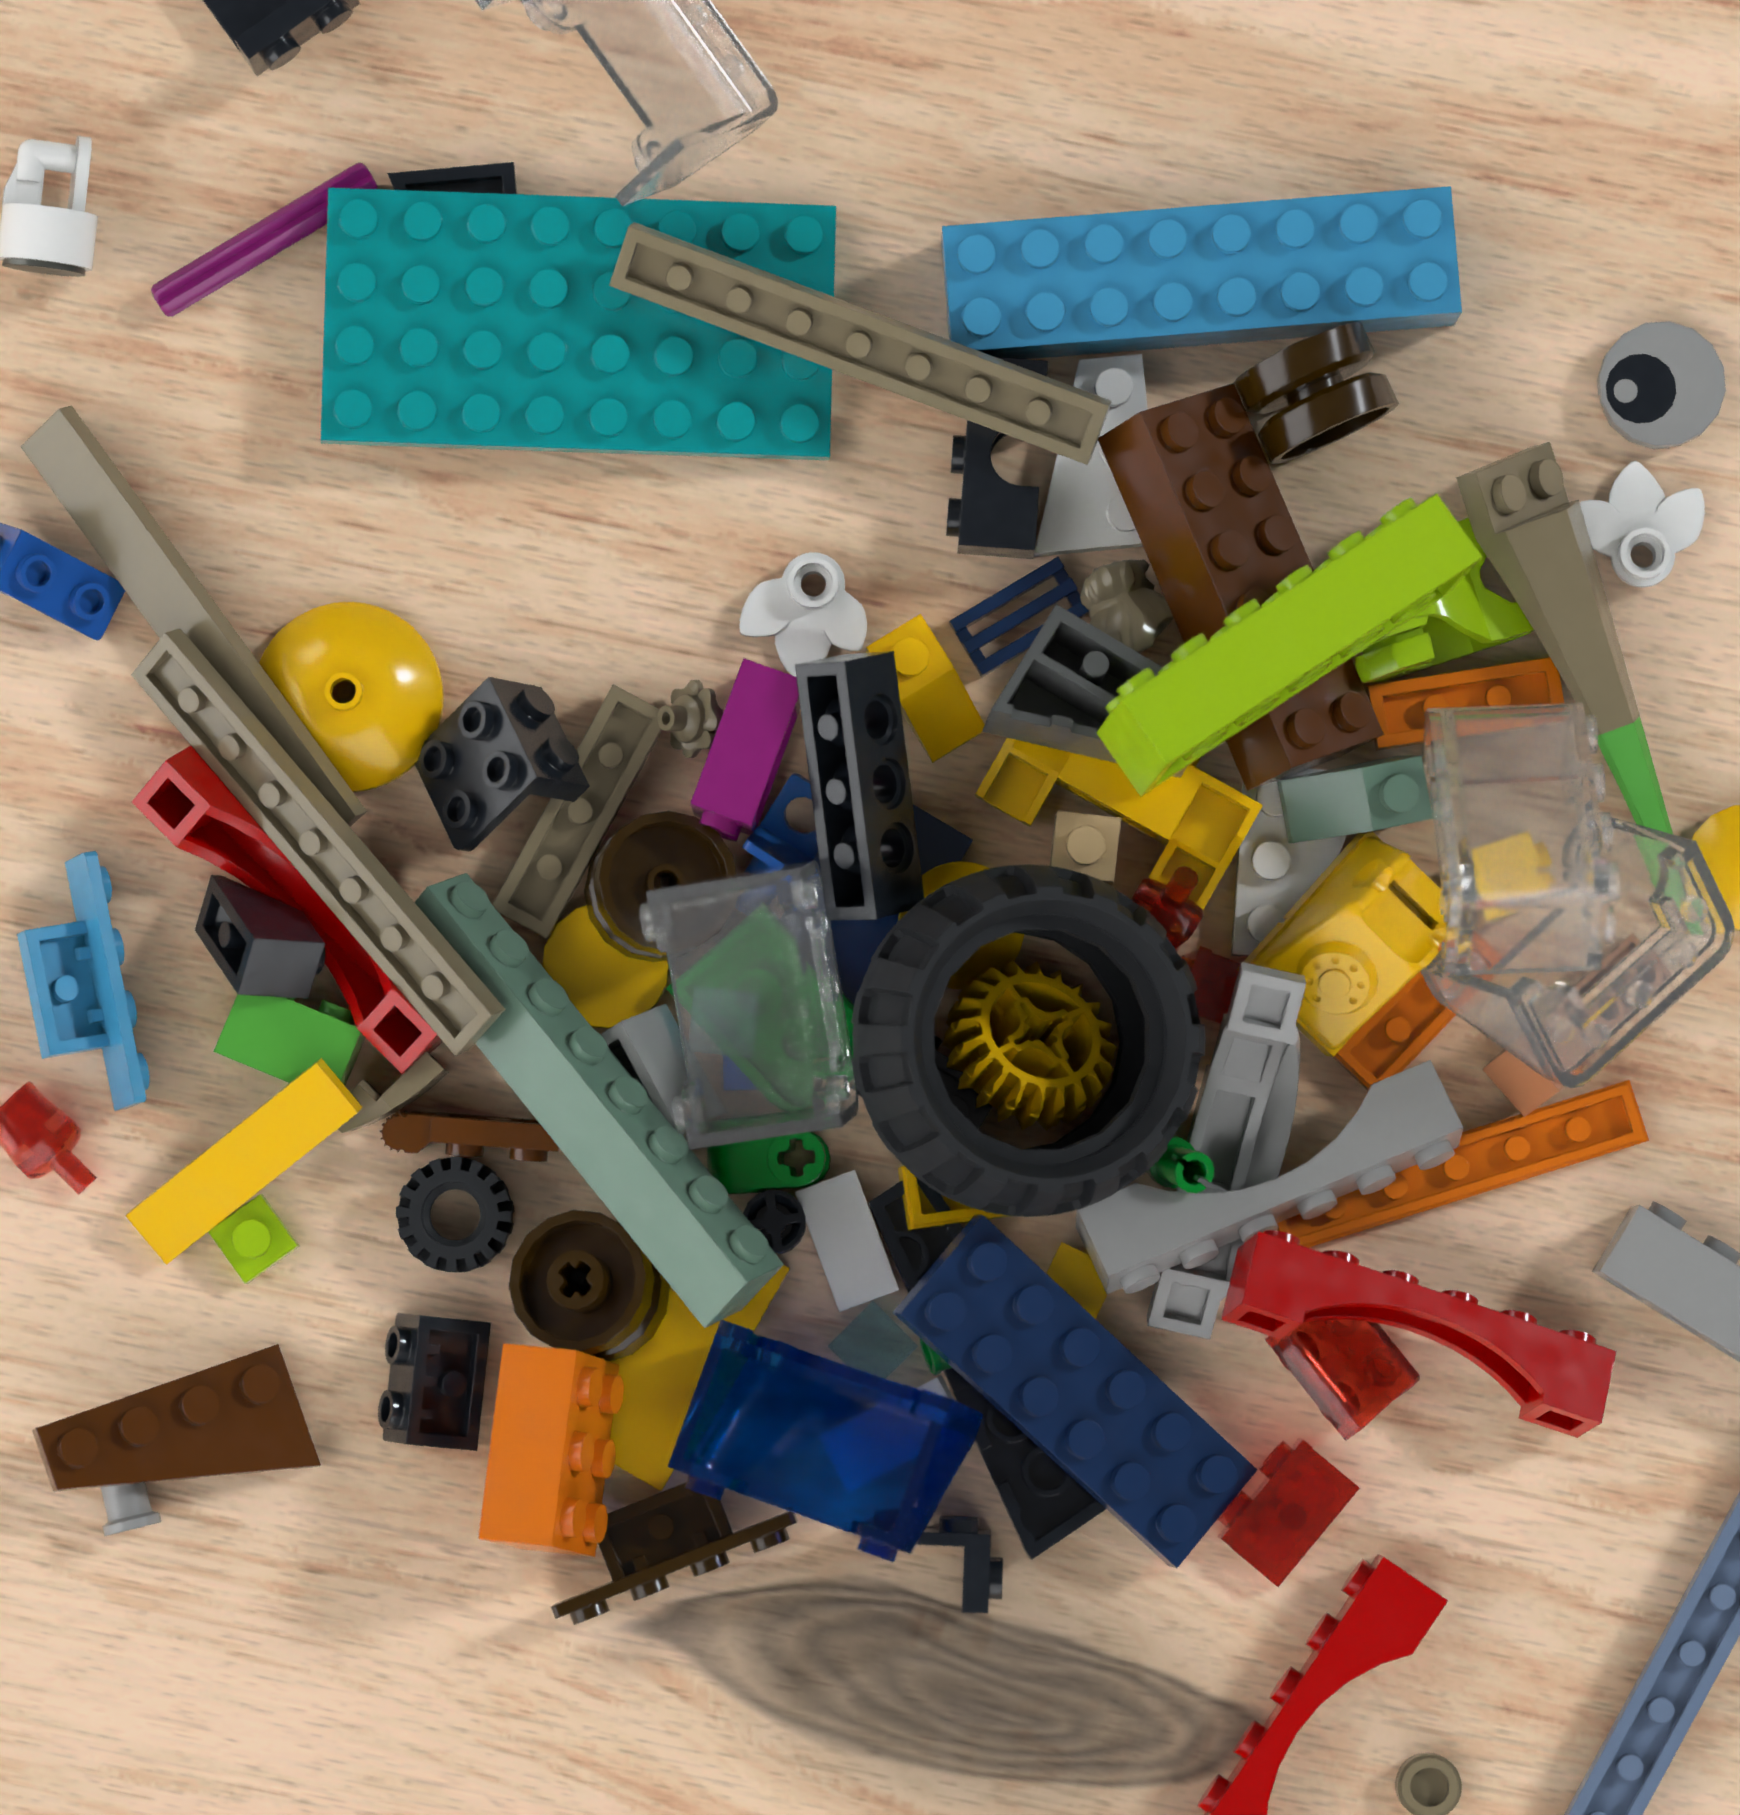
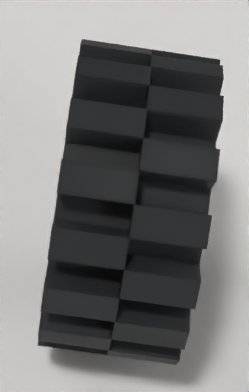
M463 1157L438 1158L430 1161L425 1167L418 1168L411 1175L412 1178L407 1185H403L399 1194L401 1196L399 1206H396V1218H398L399 1223L398 1232L401 1240H404L407 1245V1250L415 1258L422 1261L424 1265L445 1272H468L491 1262V1259L498 1253H501L506 1246L505 1243L509 1234L512 1233L514 1225L512 1223L514 1205L506 1184L488 1166ZM454 1189L464 1190L471 1194L480 1208V1221L476 1230L461 1240H449L439 1235L434 1229L430 1217L432 1205L437 1197L446 1191Z

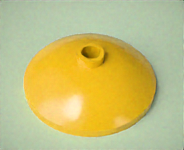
M339 602L308 610L286 624L275 635L260 659L259 664L353 792L367 791L384 786L407 773L415 766L425 740L440 725L444 704V691L437 661L425 640L410 624L396 614L381 607L359 602ZM349 681L355 685V696L348 703H338L333 699V689L339 682Z

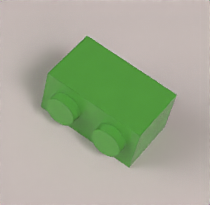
M237 994L213 1052L288 1083L322 1058L346 1086L366 1038L356 1026H353L355 1022L350 1010L322 1000L317 1011L295 1002L296 998Z

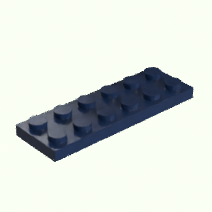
M975 1214L892 1312L1170 1567L1178 1568L1257 1471L1245 1457L984 1215Z

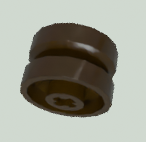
M1353 322L1341 325L1298 341L1251 367L1235 380V387L1247 412L1265 414L1287 407L1268 419L1258 433V437L1271 464L1293 460L1334 443L1377 421L1398 406L1399 402L1387 376L1384 374L1369 372L1344 380L1365 367L1375 353L1362 323Z
M673 811L641 815L609 838L589 865L584 889L589 919L602 939L626 957L649 962L680 958L719 932L734 909L739 884L734 856L720 834L710 826L699 824L700 819L695 816ZM655 876L661 878L660 886L670 887V895H662L657 892L654 887Z
M571 1210L548 1217L525 1236L512 1259L509 1291L514 1312L530 1335L552 1348L578 1350L607 1361H612L632 1355L653 1338L667 1313L670 1285L619 1222L600 1212ZM590 1283L592 1287L590 1291L586 1293L587 1286Z

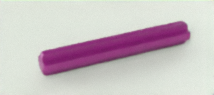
M363 163L352 165L155 283L151 288V292L162 312L167 317L178 314L327 224L328 188L378 189L377 183L368 168Z

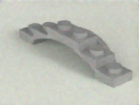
M1245 962L1240 964L1228 1013L1223 1014L1211 1063L1206 1065L1186 1140L1193 1146L1195 1151H1200L1211 1159L1215 1170L1211 1183L1199 1178L1198 1182H1201L1206 1189L1198 1193L1207 1194L1241 1190L1279 1177L1291 1133L1297 1100L1301 1049L1296 1020L1306 987L1305 976ZM1179 1187L1176 1188V1192H1186ZM1240 1238L1219 1247L1220 1253L1203 1265L1185 1269L1181 1263L1160 1272V1279L1155 1283L1147 1313L1148 1326L1210 1339L1220 1302L1227 1296L1237 1249L1243 1244L1242 1239Z

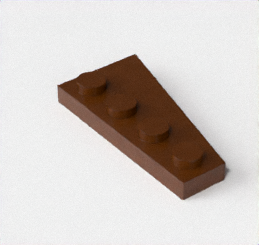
M279 1344L32 1430L53 1492L131 1485L144 1482L196 1479L219 1475L260 1473L273 1470L313 1468L321 1465Z

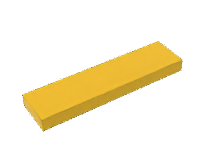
M320 1058L126 1214V1217L167 1265L355 1116L362 1109V1106L325 1061Z

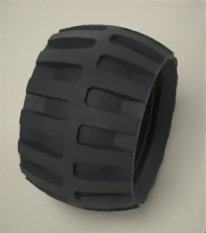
M1010 865L975 872L942 886L914 905L887 933L873 954L860 990L857 992L851 1022L853 1023L852 1066L857 1090L860 1091L872 1120L871 1124L886 1147L915 1177L943 1196L974 1209L1008 1216H1048L1082 1209L1114 1195L1136 1178L1146 1173L1166 1152L1167 1145L1182 1122L1186 1121L1198 1092L1195 1084L1201 1056L1205 1055V1025L1200 1022L1194 994L1197 986L1186 960L1179 956L1166 936L1167 931L1144 907L1116 890L1114 886L1080 872L1047 865ZM1013 932L1053 940L1090 966L1112 1000L1120 1040L1112 1084L1090 1118L1055 1143L1026 1149H1018L981 1133L951 1103L934 1062V1017L950 977L982 945Z

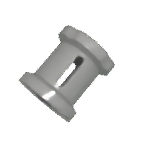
M145 1482L100 1487L108 1522L103 1526L105 1536L161 1522L160 1513L152 1511Z

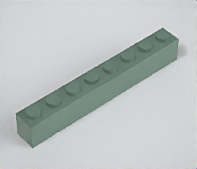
M467 873L428 886L414 903L506 1009L475 1044L701 1325L706 1328L741 1311L784 1265L769 1246L765 1236L749 1222L728 1196L723 1184L711 1175L689 1148L684 1136L672 1127L650 1100L645 1088L637 1080L633 1079L608 1048L602 1035L590 1026L569 1000L564 988L551 978L530 952L525 940L513 931L489 901L486 892L475 884Z

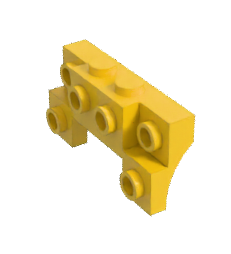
M1006 738L975 793V797L1028 827H1031L1055 784L1110 815L1121 818V821L1166 846L1141 890L1195 921L1199 919L1263 807L1257 801L1196 768L1200 758L1187 766L1181 778L1172 776L1143 796H1140L1117 763L1011 738Z

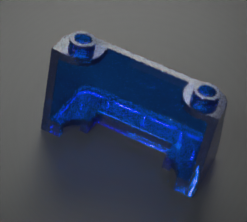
M720 1320L667 1467L689 1475L685 1488L721 1501L725 1489L859 1536L861 1538L857 1550L894 1563L898 1551L911 1555L974 1444L984 1414L951 1398L924 1389L921 1391L906 1384L902 1385L800 1350L790 1344L775 1341L761 1335L758 1336L748 1328Z

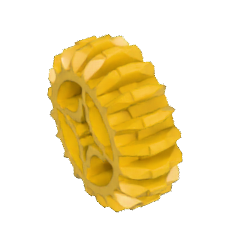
M1012 961L1007 966H1003L1000 971L991 967L988 971L981 973L977 980H973L972 983H968L958 996L959 1001L955 1002L948 1013L946 1024L949 1028L945 1032V1039L942 1044L952 1050L948 1056L949 1060L946 1067L963 1072L959 1078L958 1089L973 1088L978 1094L976 1108L989 1103L997 1108L998 1122L1008 1119L1010 1115H1015L1022 1130L1032 1126L1037 1120L1047 1131L1052 1126H1056L1060 1120L1069 1124L1077 1119L1083 1111L1091 1108L1102 1095L1101 1090L1111 1079V1073L1114 1068L1110 1063L1114 1059V1052L1117 1047L1107 1041L1112 1024L1096 1019L1101 1002L1086 1003L1081 998L1083 983L1070 988L1062 983L1061 969L1046 977L1043 975L1038 962L1027 966L1022 971Z

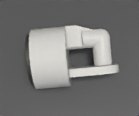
M77 136L75 145L28 139L21 143L18 149L17 163L3 191L0 222V260L3 261L2 266L27 272L83 277L85 276V271H92L98 216L85 212L92 149L91 137ZM45 170L71 173L68 208L41 205Z

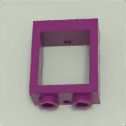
M745 658L742 660L690 802L694 816L701 818L699 824L710 826L720 834L721 838L737 842L740 832L751 835L758 827L801 709L797 677Z

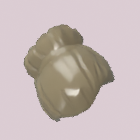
M1122 560L1094 569L1092 574L1085 579L1080 595L1081 603L1090 611V624L1138 653L1152 647L1155 638L1174 618L1164 595L1154 591L1155 585L1146 578L1145 573L1150 565L1145 560Z

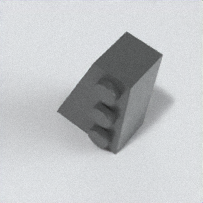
M1056 604L991 709L982 732L1117 763L1096 734L1109 716L1105 706L1120 695L1117 690L1135 675L1150 668L1155 676H1157V673L1163 667ZM1187 767L1173 776L1181 778Z

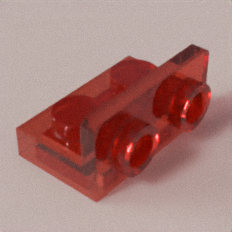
M1298 1438L1292 1446H1289L1282 1440L1258 1469L1266 1476L1263 1482L1251 1496L1241 1490L1217 1519L1225 1526L1217 1537L1277 1587L1281 1585L1360 1489L1301 1438Z

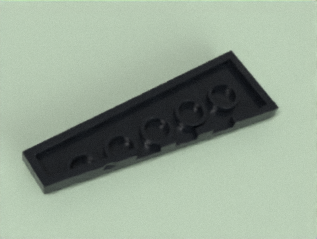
M917 1178V1184L936 1212L951 1210L940 1193ZM903 1180L871 1200L868 1205L909 1293L961 1232L963 1227L960 1223H952L945 1226L908 1231L903 1195L905 1193ZM951 1368L944 1371L1022 1547L1030 1560L1106 1510L1103 1505L956 1370Z

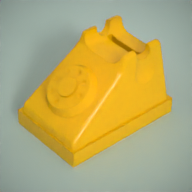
M1373 831L1358 833L1283 917L1285 921L1283 923L1278 922L1243 961L1305 976L1306 987L1297 1016L1296 1026L1324 1055L1334 1057L1356 1031L1413 977L1426 968L1439 954L1438 948L1441 942L1448 936L1456 934L1469 919L1468 912L1450 899L1410 859L1411 856L1408 853L1383 842Z

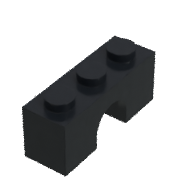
M996 357L1047 376L1048 361ZM968 420L966 436L953 435L951 473L963 474L961 499L949 498L946 536L959 537L957 554L1033 559L1036 543L1039 487L1014 485L1002 479L992 465L991 452L995 445L1008 435Z

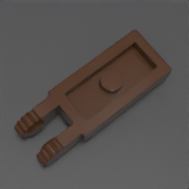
M405 1110L404 1113L398 1111L397 1115L393 1114L391 1118H386L387 1121L382 1124L383 1129L380 1131L382 1133L381 1140L383 1139L385 1142L384 1146L388 1145L390 1150L395 1149L397 1152L402 1149L405 1153L417 1154L431 1142L446 1143L445 1154L483 1157L484 1146L510 1148L509 1159L546 1162L548 1151L559 1152L561 1150L536 1119L412 1111L408 1113Z

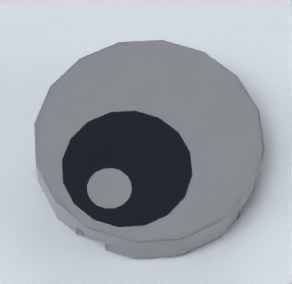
M1671 321L1644 323L1624 333L1604 356L1597 378L1598 396L1600 394V403L1604 409L1603 413L1610 426L1629 442L1650 449L1680 446L1699 437L1719 414L1726 392L1724 366L1713 345L1694 329Z

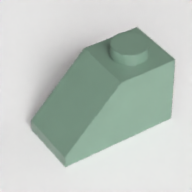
M1421 755L1392 756L1277 780L1288 843L1371 832L1433 819Z

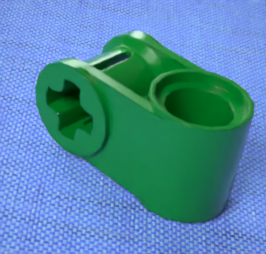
M763 1128L706 1130L707 1170L723 1184L728 1194L761 1193L766 1191V1189L809 1187L824 1179L830 1168L831 1155L829 1147L820 1136L807 1130H763ZM802 1140L803 1148L815 1152L816 1157L815 1163L806 1164L803 1169V1175L797 1177L795 1167L784 1164V1154L794 1152L796 1141Z

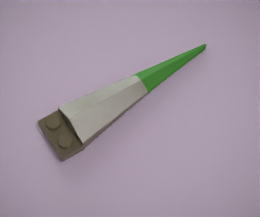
M1547 442L1529 447L1457 477L1456 479L1475 539L1533 627L1590 728L1636 822L1682 933L1686 936L1700 934L1696 913L1579 500L1568 501L1563 485V474L1556 462L1551 443Z

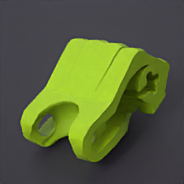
M1469 517L1458 521V523L1482 558L1450 594L1363 650V655L1355 657L1356 671L1363 683H1381L1514 641L1534 631L1517 602L1511 603L1484 587L1480 570L1487 555L1475 539Z

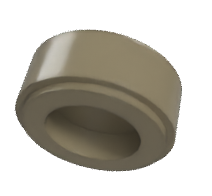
M1419 1753L1410 1757L1402 1764L1396 1776L1395 1788L1399 1801L1413 1815H1447L1455 1808L1460 1799L1462 1782L1459 1772L1446 1758L1435 1753Z

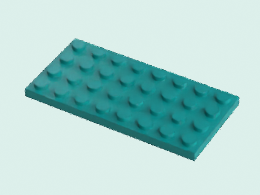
M328 188L321 444L829 461L832 369L611 287L609 284L628 226L635 222L834 297L836 206Z

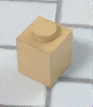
M1057 810L1050 866L1080 872L1113 885L1121 818Z

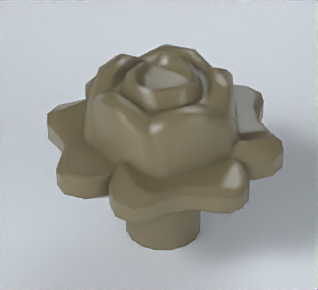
M690 680L684 689H674L672 691V706L666 705L661 707L658 712L657 721L662 730L671 731L670 744L672 747L682 749L685 757L694 758L702 749L711 748L723 715V710L717 704L714 690L711 688L704 689L700 680Z

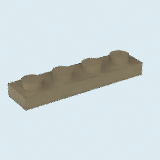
M614 684L612 685L577 749L579 755L578 763L590 787L575 802L550 798L492 904L501 915L547 940L549 939L663 731L657 721L659 708Z

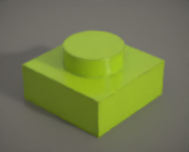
M262 1194L255 1197L208 1232L245 1284L253 1281L300 1247Z

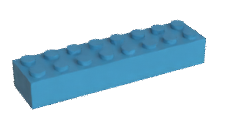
M1451 186L942 226L941 246L949 340L993 357L1037 359L1304 338L1353 322L1362 323L1366 333L1454 326L1462 313Z

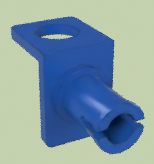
M794 773L788 778L761 824L746 839L742 846L744 850L754 855L738 881L734 909L745 916L762 902L767 906L785 877L797 881L810 866L818 852L816 830L811 832L796 831L789 825L786 819V809L791 800L798 797H806L812 800L810 781L800 774Z

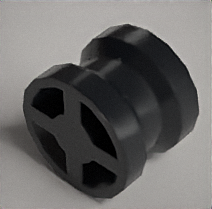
M766 1190L756 1194L747 1203L743 1212L749 1222L765 1236L769 1246L776 1255L794 1249L801 1242L806 1231V1216L802 1205L793 1195L782 1190Z

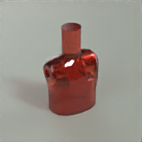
M1187 866L1177 868L1167 884L1152 878L1142 879L1131 898L1132 901L1150 912L1167 931L1166 936L1177 953L1182 944L1192 936L1204 916L1202 908L1189 898L1199 879L1197 873Z
M31 1081L25 1083L0 1107V1145L8 1154L11 1161L30 1179H39L54 1170L78 1195H81L94 1183L97 1177L72 1153V1150L81 1138V1128L64 1111L49 1101Z

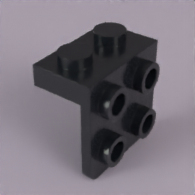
M203 0L257 76L268 68L275 70L288 63L300 52L302 44L319 32L325 34L342 25L352 15V9L360 4L359 0Z
M488 677L425 740L415 766L455 849L467 852L474 850L529 794L575 802L590 787L578 763L579 755L575 747L567 740L554 713L553 701L543 691L542 687Z
M875 1513L874 1525H862L860 1529V1542L964 1547L962 1613L988 1614L989 1599H1002L1003 1557H990L991 1530L978 1529V1517L940 1516L939 1528L914 1527V1515Z

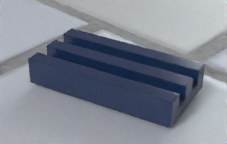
M1058 556L949 621V625L981 677L986 676L1026 652L1044 624L985 658L980 648L1066 597L1071 605V608L1067 609V611L1079 618H1083L1090 613L1081 603L1078 588L1064 569L1065 566ZM1054 577L1058 584L1057 587L972 637L968 627Z

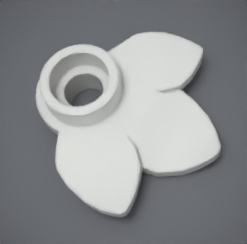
M1637 461L1629 463L1615 479L1609 493L1608 502L1601 500L1580 502L1592 548L1611 558L1612 567L1622 581L1640 588L1654 586L1668 576L1674 565L1675 553L1689 547L1697 540L1702 530L1705 515V502L1701 489H1685L1665 498L1664 492L1654 476ZM1641 545L1650 549L1653 555L1652 564L1648 567L1635 565L1631 559L1633 547Z
M810 552L794 558L787 565L782 578L762 582L749 594L741 612L740 633L748 637L775 636V646L780 661L788 673L796 677L795 664L826 658L832 644L847 651H861L867 633V619L862 604L845 591V578L838 563L825 554ZM810 574L820 575L826 582L825 590L818 596H808L801 589L803 579Z

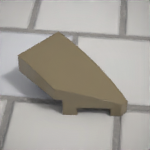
M425 1052L382 1095L368 1081L363 1079L351 1091V1094L360 1103L362 1109L339 1127L338 1130L341 1133L350 1132L396 1113L430 1090L449 1072L431 1054Z

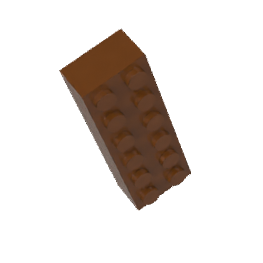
M1234 383L1141 411L1099 437V444L1184 644L1201 633L1210 641L1209 639L1216 632L1226 626L1223 621L1238 608L1253 599H1256L1261 606L1267 599L1278 592L1275 587L1281 581L1305 565H1308L1314 571ZM1351 658L1226 740L1244 785L1247 791L1337 759L1384 735Z

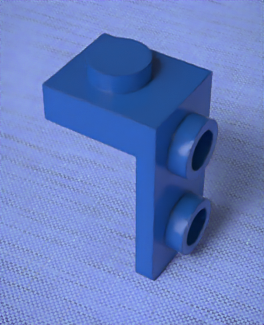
M0 523V593L28 605L91 639L100 640L125 593L118 580L22 529Z

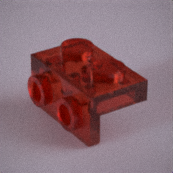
M1347 1319L1303 1322V1324L1282 1339L1268 1336L1265 1339L1277 1354L1284 1367L1292 1373L1319 1407L1323 1416L1332 1423L1345 1441L1362 1430L1393 1400L1408 1391L1420 1380L1419 1373L1379 1323Z

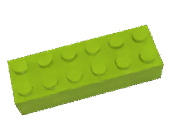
M1437 493L1419 505L1415 503L1412 497L1399 503L1380 518L1382 524L1371 531L1366 537L1360 531L1355 532L1328 552L1330 558L1319 565L1314 571L1308 565H1305L1289 575L1275 587L1278 592L1267 599L1261 606L1256 599H1253L1238 608L1223 621L1226 626L1216 632L1209 639L1210 641L1206 639L1203 633L1197 635L1171 654L1170 657L1173 660L1157 673V676H1155L1150 668H1147L1128 680L1117 690L1120 695L1105 706L1109 716L1096 734L1140 796L1163 783L1452 592L1479 562L1482 556Z

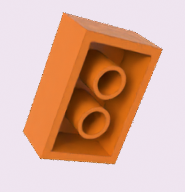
M503 1343L478 1539L522 1550L588 1557L596 1556L597 1543H601L604 1539L608 1523L607 1509L602 1504L605 1478L611 1476L616 1459L615 1444L610 1439L613 1414L619 1412L624 1395L623 1380L618 1375L619 1364L578 1350Z

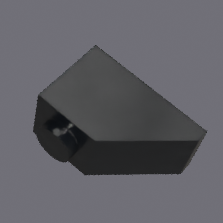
M211 875L195 931L238 995L308 999L315 975H318L324 966L325 942L304 912L227 877Z

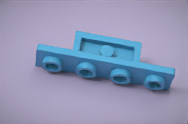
M90 851L81 853L65 862L76 922L24 930L18 933L17 937L42 1059L102 1049L114 1111H118L146 1101L145 1090L149 1087L150 1076L145 1057L142 1053H137L132 1028L136 1026L137 1009L131 992L124 989L120 969L124 962V944L118 929L112 928L107 904L111 901L112 897L110 876L104 866H100L97 852Z

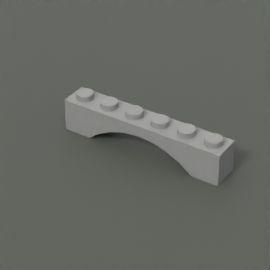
M1431 1060L1372 1084L1359 1110L1335 1140L1308 1162L1274 1180L1241 1190L1207 1194L1166 1191L1134 1183L1098 1203L1076 1210V1228L1106 1294L1123 1288L1126 1294L1135 1293L1156 1283L1160 1279L1159 1273L1181 1263L1185 1269L1198 1267L1214 1259L1220 1253L1218 1248L1240 1238L1245 1243L1258 1231L1277 1230L1279 1228L1277 1223L1298 1214L1301 1215L1302 1219H1311L1322 1215L1337 1205L1336 1198L1357 1189L1360 1190L1362 1195L1379 1191L1395 1181V1173L1418 1164L1420 1170H1427L1446 1162L1454 1156L1455 1152L1453 1149L1459 1147L1464 1127Z

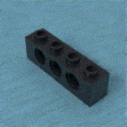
M894 651L843 654L795 664L827 921L880 919L909 911L914 905L924 899Z

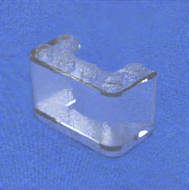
M1582 702L1426 709L1422 761L1432 807L1441 878L1440 914L1444 916V922H1446L1445 943H1441L1444 976L1601 970L1604 944L1614 943L1615 940L1613 905L1608 904V902L1619 901L1620 871L1618 862H1607L1606 851H1611L1613 844L1610 812L1599 811L1598 802H1604L1605 772L1603 763H1592L1591 754H1596L1598 749L1597 719L1595 715H1585Z

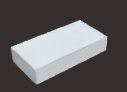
M855 1170L795 1192L798 1202L802 1205L809 1232L839 1312L899 1290Z

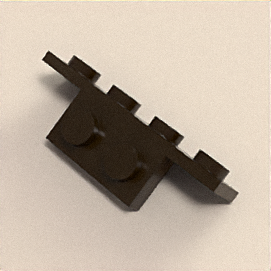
M708 1473L607 1513L606 1534L598 1545L612 1581L555 1603L551 1606L555 1619L570 1614L573 1624L576 1625L610 1611L606 1599L630 1590L633 1600L636 1601L670 1587L666 1575L690 1566L693 1576L696 1577L729 1564L730 1561L726 1551L750 1542L754 1553L775 1546L790 1539L786 1527L798 1522L794 1509L733 1533L712 1476Z

